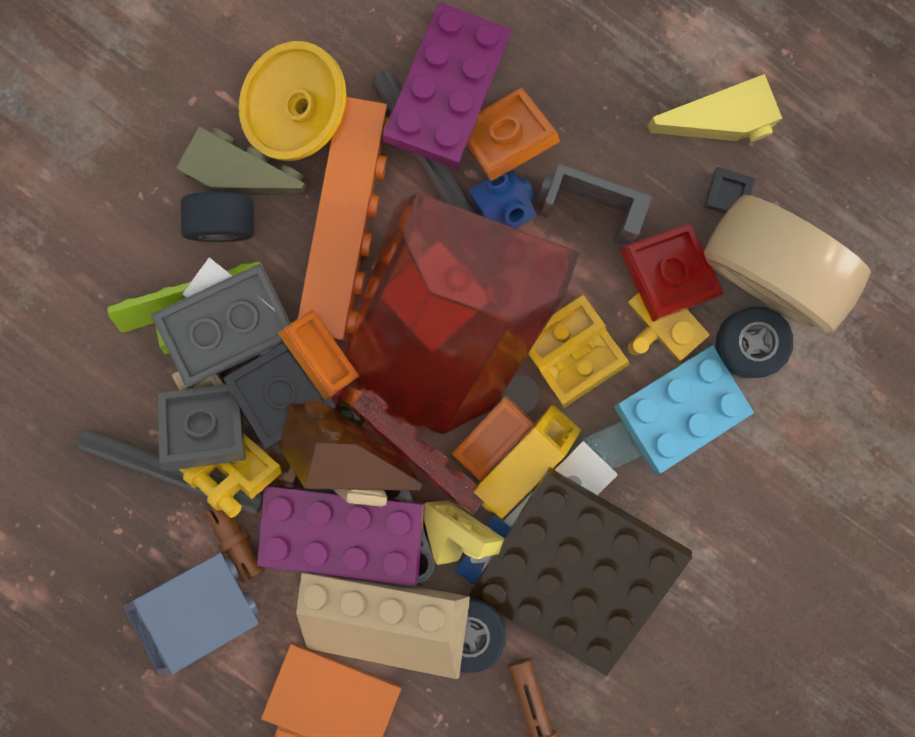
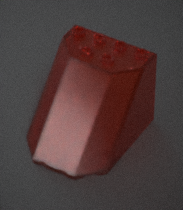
M415 193L394 207L344 354L359 375L354 381L367 409L380 414L392 415L395 419L416 426L423 425L429 427V430L445 434L492 410L565 297L580 252L420 193Z

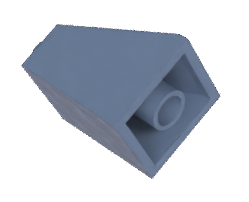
M221 553L122 606L159 676L172 675L259 624L255 617L258 614L255 602L248 593H242L236 582L239 579V574L235 565L229 558L224 559Z

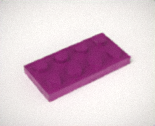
M438 2L387 123L382 142L458 169L509 41L512 29Z
M269 484L264 488L257 566L415 586L418 583L425 503L387 498L386 506L383 505V507L347 503L336 492Z

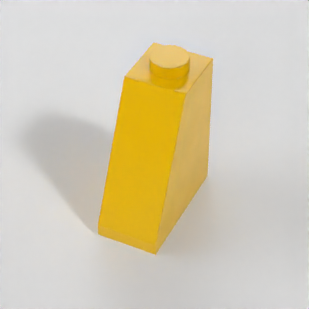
M552 404L536 420L525 435L485 475L472 492L478 497L480 504L486 510L497 514L502 519L541 481L549 467L553 469L566 456L581 429Z

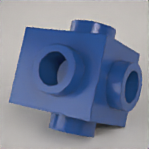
M513 170L493 181H490L488 178L486 181L468 190L482 221L495 239L537 217L531 203L532 200L536 199L532 186L526 178L519 180Z

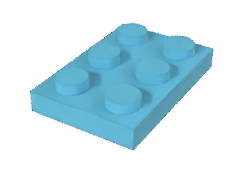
M713 345L613 406L654 475L661 474L754 413Z

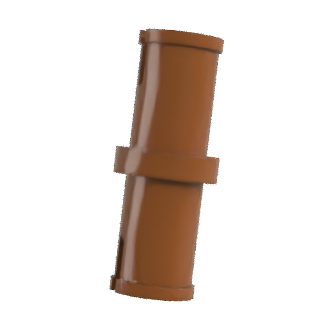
M213 507L211 508L212 510H207L203 514L221 542V545L218 546L222 553L226 552L243 583L266 570L265 567L257 566L258 557L247 540L250 536L247 530H241L234 517L230 518L223 510L217 511Z

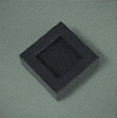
M717 167L713 173L704 208L726 214L741 196L751 195L756 178Z

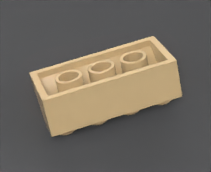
M303 572L301 574L296 615L307 649L458 679L470 596L416 586Z

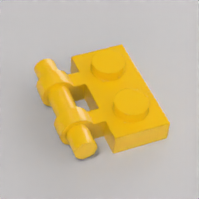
M245 434L244 461L179 469L184 474V481L192 488L198 487L208 496L207 502L215 510H223L230 518L235 517L242 508L233 498L238 491L242 490L250 499H253L282 473L280 465ZM216 467L227 477L220 484L209 476Z

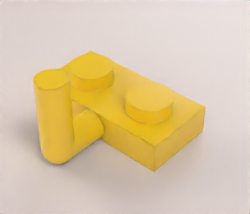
M639 292L626 303L647 326L629 342L628 351L632 355L645 353L649 346L658 339L679 362L710 336L688 309L652 322Z

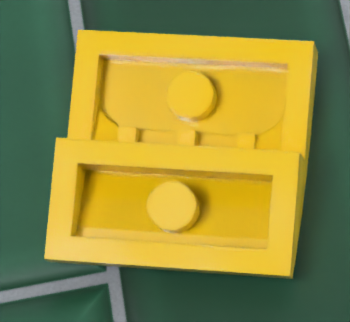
M584 295L518 337L524 350L563 408H566L629 366V360L607 332L606 325Z

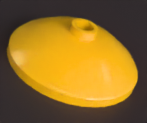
M291 41L268 50L254 63L244 80L240 92L239 118L242 130L248 141L262 154L281 161L303 159L320 150L334 135L343 117L346 104V85L343 73L338 63L328 52L309 42ZM308 104L306 111L303 113L305 105Z

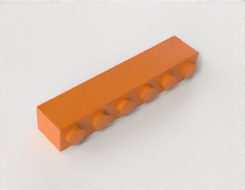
M346 97L343 117L331 140L298 314L299 319L313 309L333 339L343 342L347 341L348 334L354 335L356 331L358 311L352 309L355 295L361 296L364 289L366 272H361L360 267L362 256L369 257L373 234L367 233L370 217L376 218L378 214L380 195L374 194L377 179L383 180L385 176L387 156L382 155L384 144L382 140L383 133L390 119L387 104Z

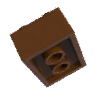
M313 400L307 401L305 404L289 403L279 448L305 489L420 491L421 481L390 442L325 403Z

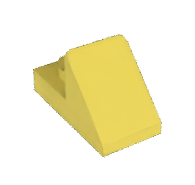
M448 500L425 502L424 522L436 564L456 562L461 558L462 553L475 559L500 553L505 538Z

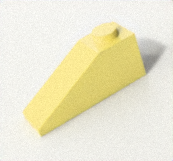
M763 74L654 116L647 127L650 133L729 141H738L749 137L750 141L754 142L773 133L772 127L782 119L767 78Z

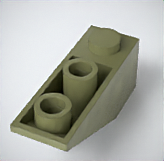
M198 127L176 167L184 176L213 192H231L244 195H307L309 191L306 185L301 182L304 177L302 174L286 165H282L280 170L267 163L269 157L251 146H248L246 151L232 145L235 139L213 127L211 133Z

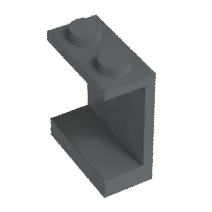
M558 164L555 174L546 173L536 202L543 204L540 215L547 218L558 189L623 211L614 242L629 245L640 234L653 196Z

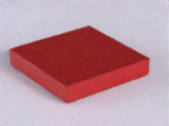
M691 223L626 245L620 250L652 322L718 298L724 293L712 267L705 259L704 250Z

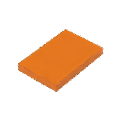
M292 642L261 719L304 737H383L402 685Z

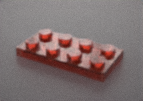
M347 385L337 398L451 501L471 514H474L484 503L474 493L478 486L461 471H456L450 465L446 468L445 465L449 460L431 444L429 446L423 440L417 442L415 439L419 432L403 418L399 419L393 413L390 416L387 415L385 411L389 405L372 390L368 391L363 386L360 390H357Z

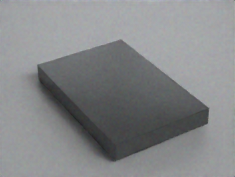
M259 263L151 314L186 388L283 343L278 332L291 324L290 318L263 263Z

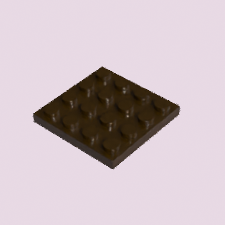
M549 467L505 535L500 553L491 557L473 585L469 596L487 602L503 616L607 676L692 559V550Z

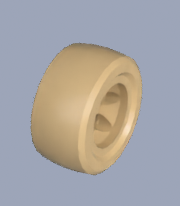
M751 195L741 196L718 223L703 252L707 263L738 288L785 317L813 331L824 334L833 333L845 320L863 293L871 274L868 266L857 255L822 230L775 204Z

